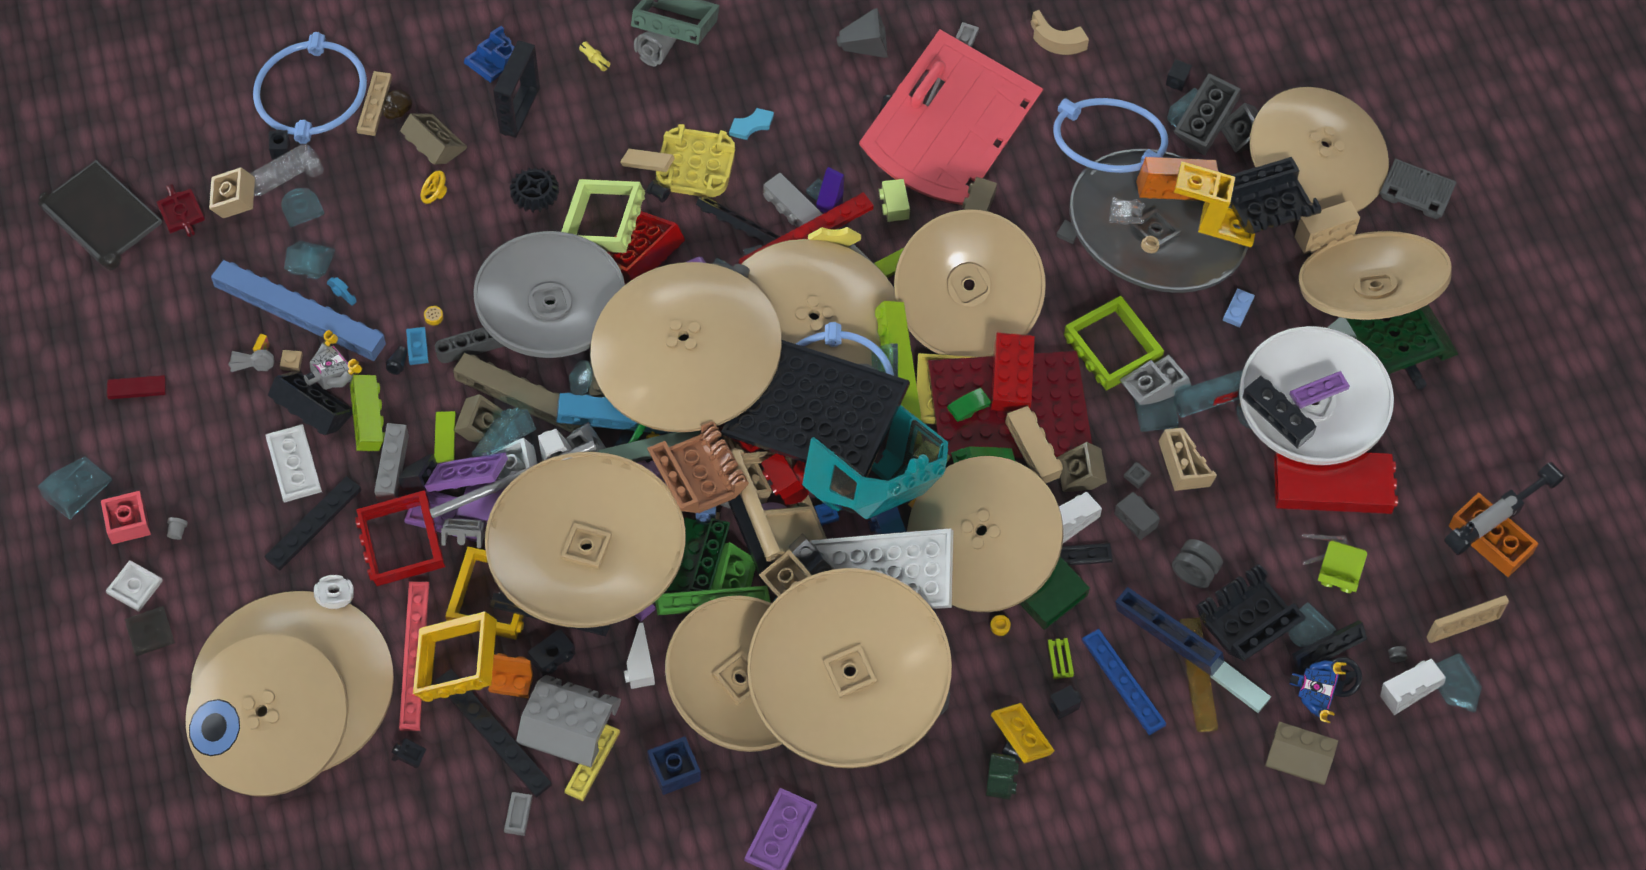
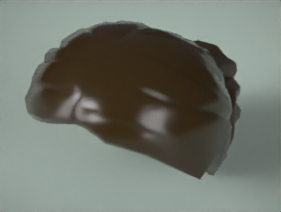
M402 90L390 92L382 109L383 116L391 120L402 117L412 107L413 101L411 96Z

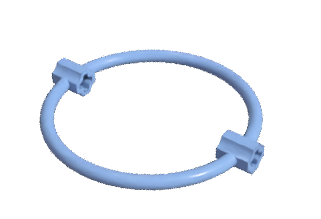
M313 32L309 36V41L297 43L279 51L264 64L254 83V104L260 117L268 125L276 130H287L288 134L294 135L295 141L300 144H307L311 139V135L323 133L341 125L356 112L366 93V72L363 64L353 52L344 46L326 41L325 35ZM324 48L332 49L348 57L356 66L360 79L358 94L345 113L327 124L312 127L310 122L299 120L295 128L278 123L263 108L260 91L264 77L275 63L293 52L307 49L314 56H320L324 53Z
M1065 98L1058 106L1057 111L1060 114L1054 122V138L1060 149L1067 156L1086 167L1113 173L1139 171L1145 157L1163 158L1168 148V134L1164 125L1155 115L1136 104L1111 98H1093L1073 103ZM1095 105L1117 106L1134 111L1152 122L1160 133L1161 146L1157 153L1150 149L1146 150L1141 157V162L1137 164H1102L1086 159L1069 148L1061 136V124L1066 117L1075 121L1084 107Z
M836 322L826 324L825 332L810 335L796 343L805 347L813 342L825 339V345L837 347L842 344V339L852 340L869 348L880 359L885 372L894 375L890 361L875 343L861 335L842 331L841 324Z

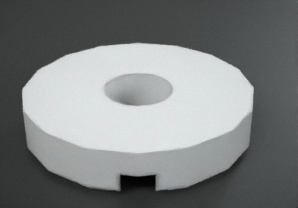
M325 576L314 586V598L322 607L329 609L342 608L353 599L354 587L351 581L343 579V576ZM330 590H338L339 592H337V593H330L329 591H330Z

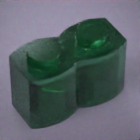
M991 753L986 796L1010 800L1011 795L1016 793L1017 782H1013L1014 775H1018L1019 763L1015 762L1016 756Z

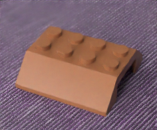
M715 422L701 425L700 435L674 446L668 447L666 441L647 448L680 511L701 513L736 498L749 484L742 470L734 471L738 467V463L735 461V457L725 440H719L721 433L718 431L719 429Z

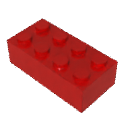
M997 332L994 342L991 410L1013 412L1026 406L1031 407L1035 336Z

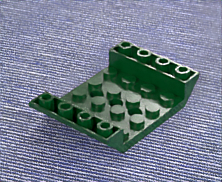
M1429 304L1410 313L1390 317L1388 322H1384L1381 319L1360 320L1339 317L1327 327L1345 333L1367 346L1378 357L1388 374L1436 356L1443 361L1458 355L1457 350ZM1389 332H1397L1399 336L1393 337ZM1398 347H1406L1408 351L1402 352Z
M684 518L686 542L684 556L676 577L666 591L675 593L711 590L730 522L711 518L709 524Z

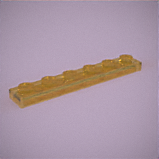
M1200 617L1180 619L1179 622L1203 638ZM1185 658L1197 732L1215 731L1218 729L1210 676Z

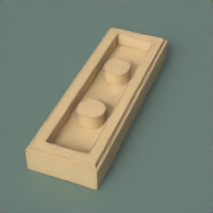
M628 149L620 163L624 167L667 172L675 158L672 154Z

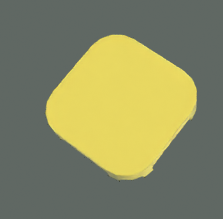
M678 124V127L665 132L661 153L672 154L675 159L667 172L656 171V180L665 188H670L671 192L700 197H716L721 195L728 186L735 157V142L727 135V132L720 130V133L716 134L685 129V124Z

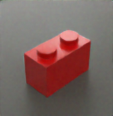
M776 453L761 462L764 470H762L763 475L767 481L771 480L773 483L770 485L775 495L779 494L783 500L803 488L785 456Z

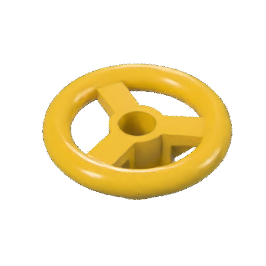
M435 171L426 179L420 195L423 203L430 204L437 198L442 199L447 192L444 172Z

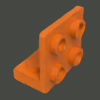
M502 653L494 655L492 683L488 688L489 692L529 698L533 680L531 661L521 656L513 658Z

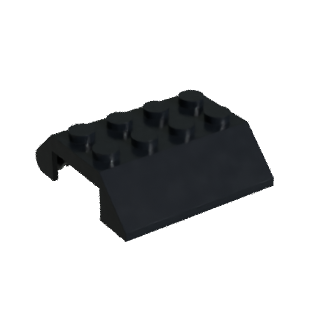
M1292 157L1230 175L1235 177L1230 205L1245 232L1254 234L1267 230V226L1274 228L1300 220L1301 216L1310 217L1311 215L1321 213V206L1317 199L1314 198L1313 203H1311L1298 181L1300 170Z
M1260 564L1245 572L1249 587L1244 578L1239 576L1236 580L1231 581L1215 592V597L1219 604L1218 608L1211 597L1196 605L1204 626L1229 655L1246 661L1306 620V616L1294 603L1288 606L1266 581L1268 573Z

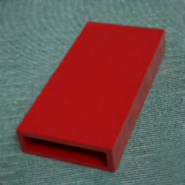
M1275 452L1276 508L1392 514L1394 507L1398 505V496L1395 495L1397 479L1394 478L1396 462L1393 461L1392 454L1365 452L1361 456L1347 462L1331 465H1313L1289 459Z

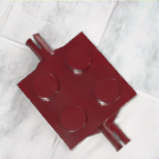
M170 184V188L167 185L166 189L169 195L156 203L170 234L185 229L188 237H191V234L194 236L195 232L192 225L205 219L192 190L176 192L172 184Z

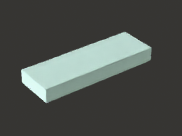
M1225 661L1215 674L1210 676L1257 713L1261 711L1271 698L1270 695Z

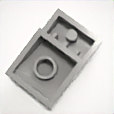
M1170 355L1156 363L1150 360L1120 379L1122 385L1139 405L1168 399L1192 387L1189 377Z

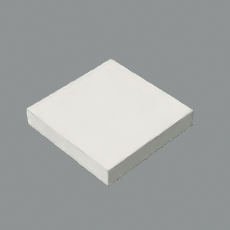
M129 560L107 588L106 593L140 612L163 580L161 577Z

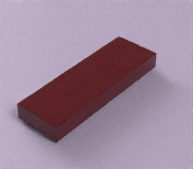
M165 375L107 380L108 400L166 395Z

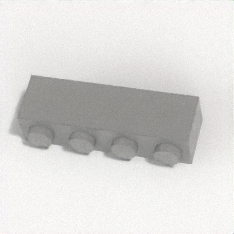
M387 423L375 486L377 502L398 498L400 488L398 478L403 471L409 438L406 425Z

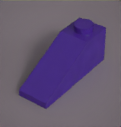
M830 167L826 169L816 203V208L822 214L843 203L844 174Z

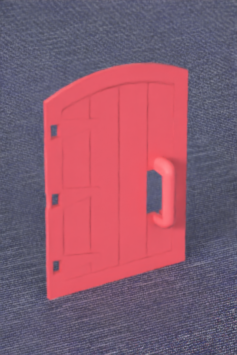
M939 29L860 140L859 145L887 174L896 180L904 179L905 186L933 199L963 205L965 197L968 198L970 195L968 193L969 186L966 185L969 179L975 181L976 177L982 179L985 177L1042 93L1043 88ZM928 71L929 73L926 75L924 80L916 89L915 93L913 94V97L909 96V94L914 89V87L919 82L924 73ZM937 78L945 81L930 105L926 106L923 104L925 95ZM1023 100L1029 103L1025 109L1020 106ZM997 139L1002 142L999 148L993 145Z

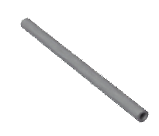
M591 441L560 455L592 452L597 449L594 441ZM529 468L429 509L432 518L506 488L516 477Z

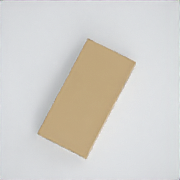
M1505 595L1435 620L1427 635L1429 643L1500 619L1509 602L1507 596Z

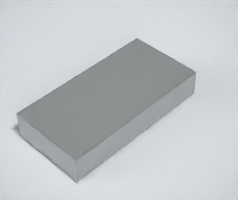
M512 792L504 833L525 836L533 799L532 795Z

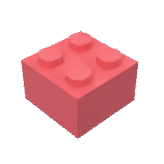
M140 491L101 500L106 531L111 544L151 535L146 507Z

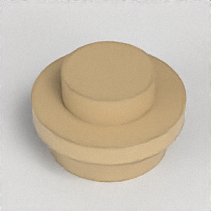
M1147 236L1141 242V248L1147 253H1156L1160 246L1158 239L1154 236Z

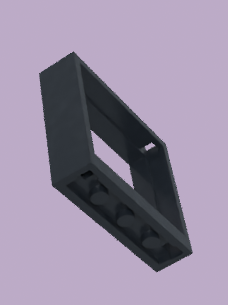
M520 40L517 41L493 90L499 133L517 138L540 90L536 47L533 44ZM520 80L521 86L513 100L512 94Z

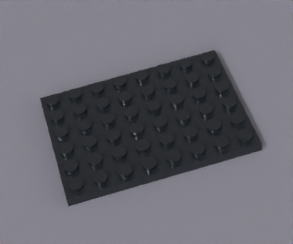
M782 340L778 368L768 388L750 408L726 422L721 433L724 436L804 463L807 462L811 438L815 437L829 450L834 451L835 455L862 477H866L910 386V382L894 375ZM836 466L835 473L849 477Z

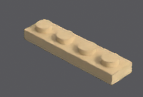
M373 72L357 126L358 134L376 135L382 109L391 84L392 74Z

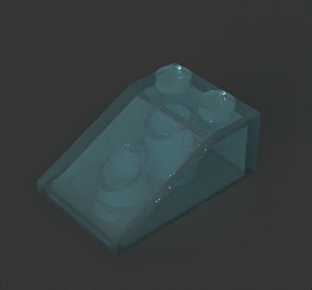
M517 407L512 410L509 408L500 413L501 416L493 421L472 452L473 457L490 455L536 430L527 408L519 409Z
M84 456L53 472L37 487L42 497L70 520L112 481V478Z

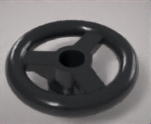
M1346 657L1333 659L1332 662H1345L1355 670H1341L1346 672V680L1343 681L1341 678L1342 674H1339L1334 695L1337 697H1349L1355 694L1362 683L1360 667L1355 661ZM1354 677H1356L1355 685L1350 690L1343 691L1344 685L1352 684Z

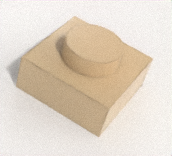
M283 350L280 369L300 372L303 357L302 351Z

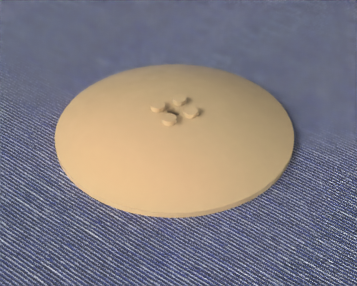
M798 239L768 246L756 252L742 263V265L750 269L748 279L758 286L771 302L780 324L782 340L796 344L810 335L825 332L826 324L836 322L841 324L842 331L861 335L871 340L880 348L881 343L880 336L878 335L875 308L883 301L896 302L895 291L881 270L861 254L828 241ZM816 313L819 318L813 320L809 317V314ZM824 339L805 346L856 364H869L876 370L885 373L883 364L876 354L858 342L842 339V344L837 347H830L825 345Z
M684 262L665 265L634 278L623 286L606 304L592 334V368L599 388L606 399L620 413L632 421L652 429L667 432L701 430V425L715 422L716 426L737 417L750 408L766 391L780 361L782 348L780 324L776 312L766 295L758 286L743 275L731 269L709 263ZM681 335L689 336L685 341L679 340Z
M576 452L555 456L521 473L503 490L496 500L487 521L485 532V550L489 569L495 582L507 598L517 607L540 620L555 625L575 628H591L617 623L640 613L653 604L667 590L676 577L682 563L686 543L682 512L666 484L653 472L630 459L601 452ZM583 544H590L592 546L589 550L581 548Z
M844 568L809 576L791 586L771 604L754 632L749 649L747 671L749 688L755 708L768 730L779 742L797 755L821 765L836 768H861L877 765L903 754L927 734L945 705L951 682L952 662L948 639L940 620L930 605L916 591L898 579L883 573L866 569ZM847 667H854L856 673L853 676H847L844 670Z
M283 592L260 598L243 606L227 617L213 631L196 660L192 673L191 690L204 667L218 653L240 640L257 635L280 634L298 638L317 648L332 662L339 672L346 690L348 721L342 743L332 761L323 771L353 756L372 738L381 725L389 708L393 693L394 672L392 659L387 643L379 629L355 606L347 604L342 608L329 609L322 607L316 602L314 592ZM265 706L258 709V716L263 717L266 715L267 708Z

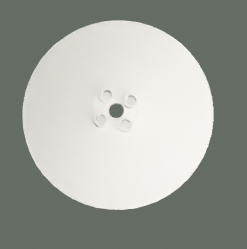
M1297 327L1271 336L1262 342L1250 355L1240 381L1239 394L1242 411L1253 432L1262 442L1277 453L1306 464H1338L1361 456L1370 450L1383 436L1393 412L1394 395L1391 380L1378 357L1357 339L1329 328ZM1341 371L1350 385L1348 390L1318 402V405L1311 404L1300 409L1307 418H1311L1317 427L1314 435L1298 449L1242 398L1244 389L1259 376L1269 380L1273 387L1282 392L1293 405L1295 403L1289 395L1291 390Z

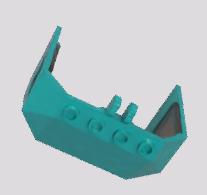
M900 405L890 426L886 449L882 453L884 457L878 464L874 462L871 468L883 480L864 477L860 471L838 453L829 450L813 437L810 441L802 485L831 509L836 511L845 510L860 514L863 518L869 519L924 495L944 475L948 455V442Z

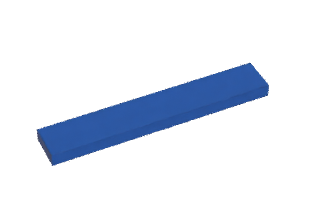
M1100 629L1083 637L1082 642L1148 735L1165 727V720Z

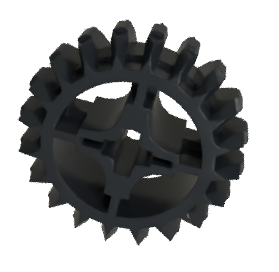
M528 166L527 171L521 169V174L516 173L515 178H512L510 196L513 199V203L517 204L519 209L524 207L525 212L530 209L532 213L535 210L541 213L542 208L548 210V205L553 206L554 201H557L559 183L555 175H551L550 170L545 172L544 168L538 170L536 166L531 170Z

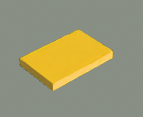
M1022 703L992 712V718L1024 763L1049 756L1055 751Z

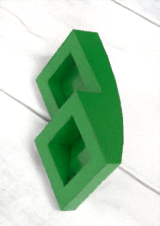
M979 388L955 400L947 406V409L956 421L959 422L972 417L974 412L989 407L991 401L984 391Z

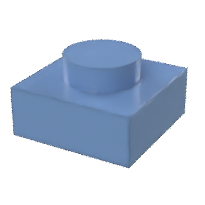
M716 506L701 513H696V520L710 523L711 518L716 519Z

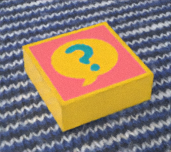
M259 335L253 347L254 352L257 350H268L270 344L267 335Z

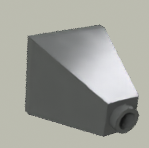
M878 8L871 10L839 31L840 36H837V43L839 47L842 46L844 51L883 58L888 57L886 29Z

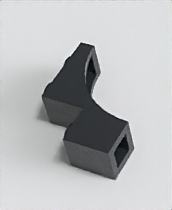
M803 533L789 546L791 552L805 565L811 575L835 569Z

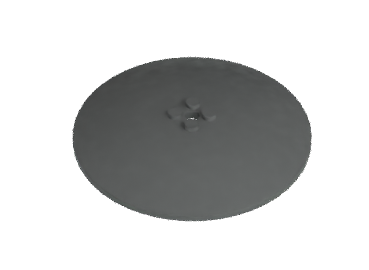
M1148 149L1117 151L1105 155L1094 162L1107 165L1137 164L1141 162V157ZM1150 149L1155 153L1158 152V150ZM1165 152L1163 158L1188 159L1171 152ZM1086 167L1077 178L1070 196L1069 211L1071 223L1079 241L1099 264L1114 275L1130 283L1147 289L1172 293L1203 290L1215 286L1231 276L1238 269L1246 255L1248 246L1198 232L1205 201L1139 198L1136 180L1140 170L1113 173ZM1233 225L1235 228L1240 229L1238 225ZM1154 236L1158 239L1160 246L1156 253H1147L1141 248V242L1145 237Z

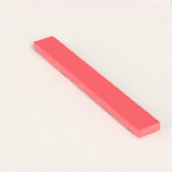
M409 582L399 722L400 731H420L422 699L413 694L419 628L427 626L429 582Z

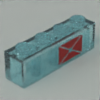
M1244 369L1176 391L1173 404L1180 418L1240 399V381Z

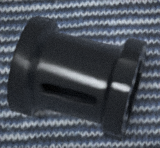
M656 179L648 185L646 190L647 194H652L659 198L661 203L667 200L671 192L670 188L663 187Z

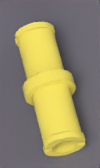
M587 41L582 43L586 48L580 45L579 50L588 57L591 63H595L602 71L607 70L604 65L610 67V62Z

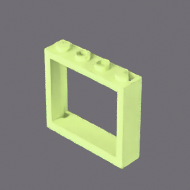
M579 179L561 232L577 235L590 194L630 195L617 237L578 235L596 243L606 252L626 253L628 244L631 243L632 232L636 228V220L638 215H640L642 202L645 200V190L641 183Z

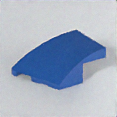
M500 26L490 32L489 38L477 46V50L465 57L464 64L490 83L503 72L515 48L511 44L510 38L506 37L504 28Z

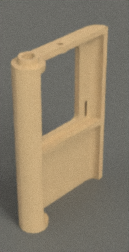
M738 448L731 449L735 461L738 463V467L734 471L742 470L749 482L740 495L767 561H776L785 552L790 550L789 546L802 533L809 540L827 539L809 495L801 503L790 504L789 508L763 510L745 465L759 464L776 453L771 451L744 453L743 450ZM786 457L793 469L796 464L794 459Z

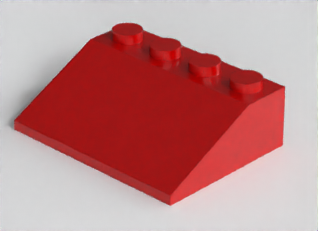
M641 211L637 217L636 228L632 232L631 243L628 244L626 253H607L617 263L624 283L627 284L643 273L657 268L685 241V238L677 223Z

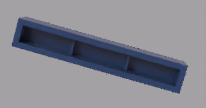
M1129 587L1115 601L1118 612L1210 676H1213L1224 663L1222 651Z

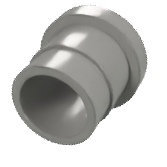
M168 518L167 537L181 540L184 528L187 527L188 522L180 518Z

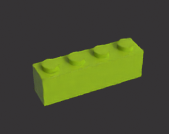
M353 375L350 382L356 450L380 451L385 437V432H382L384 418L380 416L382 401L378 398L380 384L377 383L376 375Z

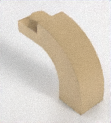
M1040 10L1033 12L1031 26L1034 29L1033 38L1042 48L1062 55L1077 54L1087 50L1089 39L1081 26L1068 31H1059L1047 23Z

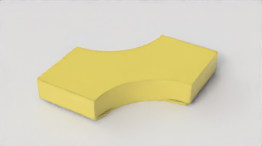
M822 227L809 234L808 239L828 241L849 247L861 240V234L848 227L838 230Z

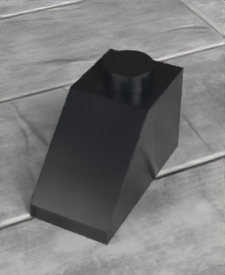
M433 454L423 457L404 469L398 479L405 494H413L424 490L426 492L425 484L437 466Z

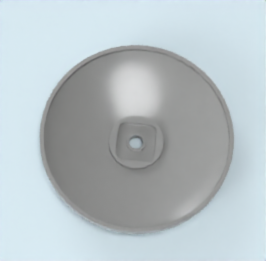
M556 231L535 232L506 242L492 252L484 261L474 284V304L477 316L485 330L505 347L534 357H564L591 348L592 334L602 310L610 299L625 286L617 263L596 243L571 233ZM548 300H552L555 303L552 305H548L545 302Z

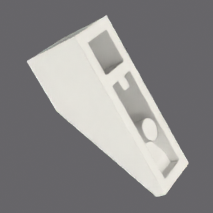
M643 623L638 625L627 660V670L624 671L626 683L630 682L631 689L655 685Z

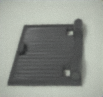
M1395 159L1380 191V195H1382L1381 198L1394 204H1397V202L1423 211L1425 216L1438 219L1443 216L1457 182ZM1389 188L1398 191L1396 196L1387 193ZM1430 204L1439 206L1438 211L1430 210Z

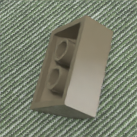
M410 113L400 130L405 135V139L412 142L417 147L416 149L425 154L428 160L435 165L447 164L467 148L433 114Z
M1279 722L1265 766L1325 785L1338 740Z

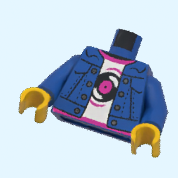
M1324 660L1312 664L1310 668H1306L1304 676L1292 673L1289 684L1301 687L1299 697H1301L1302 703L1311 713L1320 717V720L1323 722L1331 723L1327 720L1328 714L1335 715L1334 712L1328 710L1331 706L1339 674H1346V672L1341 671V666L1347 665L1345 662Z

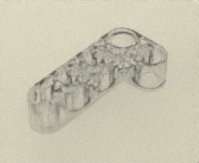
M303 144L250 173L255 177L254 195H263L304 171L311 177L321 175L324 168L318 154L309 145Z

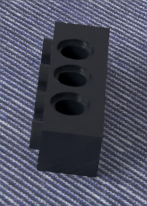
M1259 376L1244 389L1242 398L1297 449L1314 435L1317 427L1311 418H1307L1298 406L1288 401L1286 396L1276 390L1269 380Z

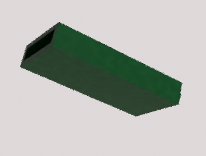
M982 526L977 531V534L980 536L985 535L987 527ZM1059 557L1054 571L1045 584L1035 594L1021 602L1020 605L1045 630L1085 599L1089 594L1090 587Z

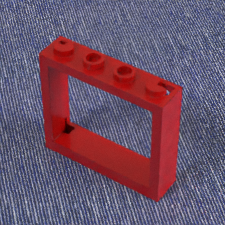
M425 490L356 509L358 517L355 518L356 525L362 531V534H359L360 542L366 548L363 555L365 562L370 565V569L367 572L370 581L373 580L376 586L445 567L434 519L429 511L431 509L429 498ZM421 506L433 559L379 573L367 520Z

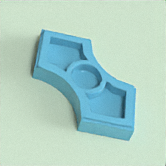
M756 108L755 112L746 118H734L729 136L747 140L755 131L769 130L774 112Z

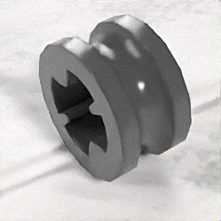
M1396 646L1388 650L1389 655H1391L1389 658L1391 662H1403L1408 658L1407 654H1405L1406 647Z

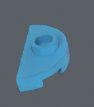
M331 277L327 280V285L331 287L336 296H341L351 306L357 302L355 296L347 291L349 287L341 279Z

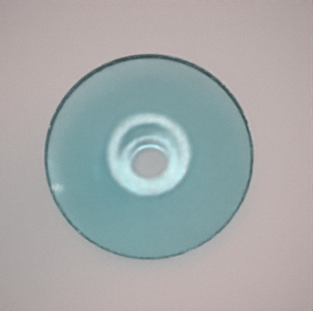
M579 361L570 373L569 386L571 393L574 395H585L591 385L593 371L589 361Z

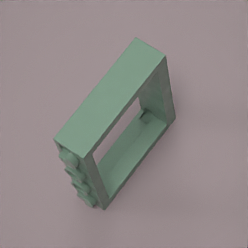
M641 0L633 9L631 26L698 45L717 22L720 5L703 0H658V2L654 0ZM653 6L700 19L701 21L698 25L651 13L648 10ZM692 36H693V37L697 36V39L694 40V39H691V37H692Z

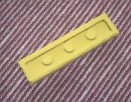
M608 724L605 725L597 743L599 752L592 767L578 765L565 789L566 794L584 801L620 734L619 729Z

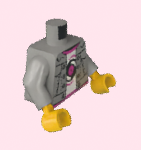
M327 330L324 333L326 342L322 343L310 361L311 372L304 375V379L309 386L318 382L326 390L344 387L348 382H351L353 373H360L362 370L356 359H351L347 362L334 345L330 346V344L338 341V337L332 331Z

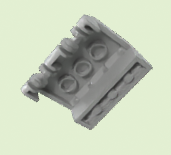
M545 675L538 680L522 713L516 742L591 768L599 752L598 740L611 712L614 716L616 715L621 699L614 696L610 697L608 694L598 698V691H592L577 684L573 685L571 682L561 686V679Z

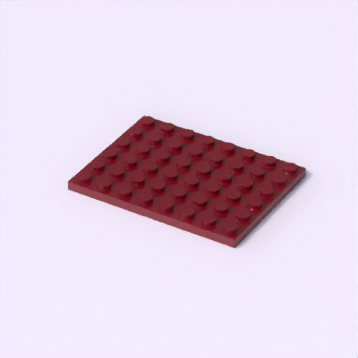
M1077 351L1034 353L1030 410L1036 414L1039 427L1044 429L1045 438L1053 446L1056 458L1085 442L1092 444ZM994 356L928 360L927 362L936 433L948 442V455L951 457L946 465L954 464L952 452L969 446L1012 448L1015 460H1025L1005 423L1007 413L1010 412L991 410L990 404L989 407L974 412L972 417L957 422L947 409V406L955 400L979 388L984 391L991 401Z

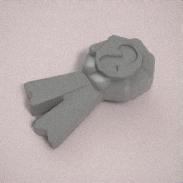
M257 350L252 355L232 351L228 365L231 367V372L248 367H254L257 371H268L274 365V356L267 350Z

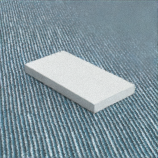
M303 424L265 434L283 501L288 502L322 492Z

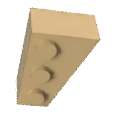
M1183 428L1164 430L1159 439V444L1174 491L1210 487L1217 475L1207 466L1204 456L1201 457L1195 449L1196 445Z

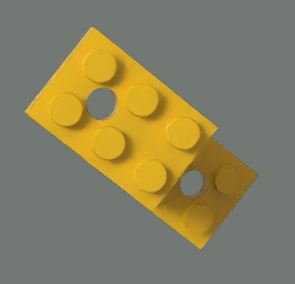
M1181 162L1174 193L1205 201L1198 232L1252 247L1255 233L1245 232L1233 209L1228 208L1231 202L1235 177ZM1233 225H1238L1240 229L1235 228Z

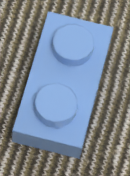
M1237 288L1223 321L1240 328L1255 295Z

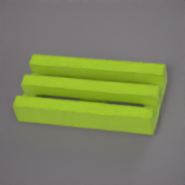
M1068 638L1063 640L1056 639V641L1048 640L1047 644L1053 679L1073 677L1074 672ZM1061 645H1064L1068 673L1065 672ZM1053 646L1057 647L1060 674L1057 672Z

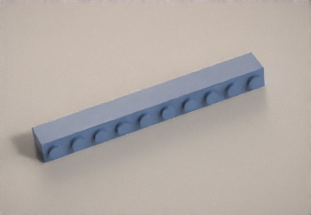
M223 260L211 276L214 287L323 338L324 333L330 330L338 337L336 344L372 361H375L386 345L384 334L381 331L373 330L362 322L353 321L345 314H338L330 307H323L315 300H308L298 292H291L283 285H276L266 277L261 278L251 270H244L233 262L229 263Z

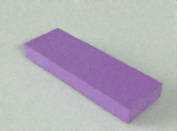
M1339 371L1291 390L1289 395L1295 405L1301 409L1346 391L1350 385L1342 372Z

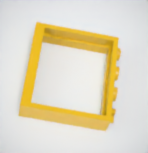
M467 547L446 612V621L468 616L459 614L476 560L488 563L486 550ZM514 614L511 625L497 622L496 635L517 639L518 632L521 633V630H523V616Z
M481 612L419 628L413 694L421 698L422 701L431 702L433 699L447 698L449 695L464 694L466 691L481 690L483 687L491 686L497 619L487 612ZM480 631L476 675L431 686L435 642Z

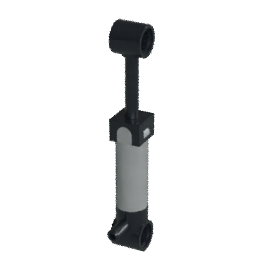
M1553 462L1547 463L1537 473L1540 477L1539 480L1518 495L1512 489L1501 496L1498 502L1460 529L1456 528L1450 532L1444 539V542L1456 555H1461L1472 543L1507 518L1511 519L1520 513L1525 504L1523 502L1525 498L1544 485H1548L1550 489H1553L1563 481L1565 475Z

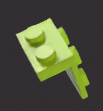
M1330 541L1318 581H1321V584L1326 587H1332L1333 585L1340 587V590L1346 593L1356 592L1367 557V551L1337 541Z

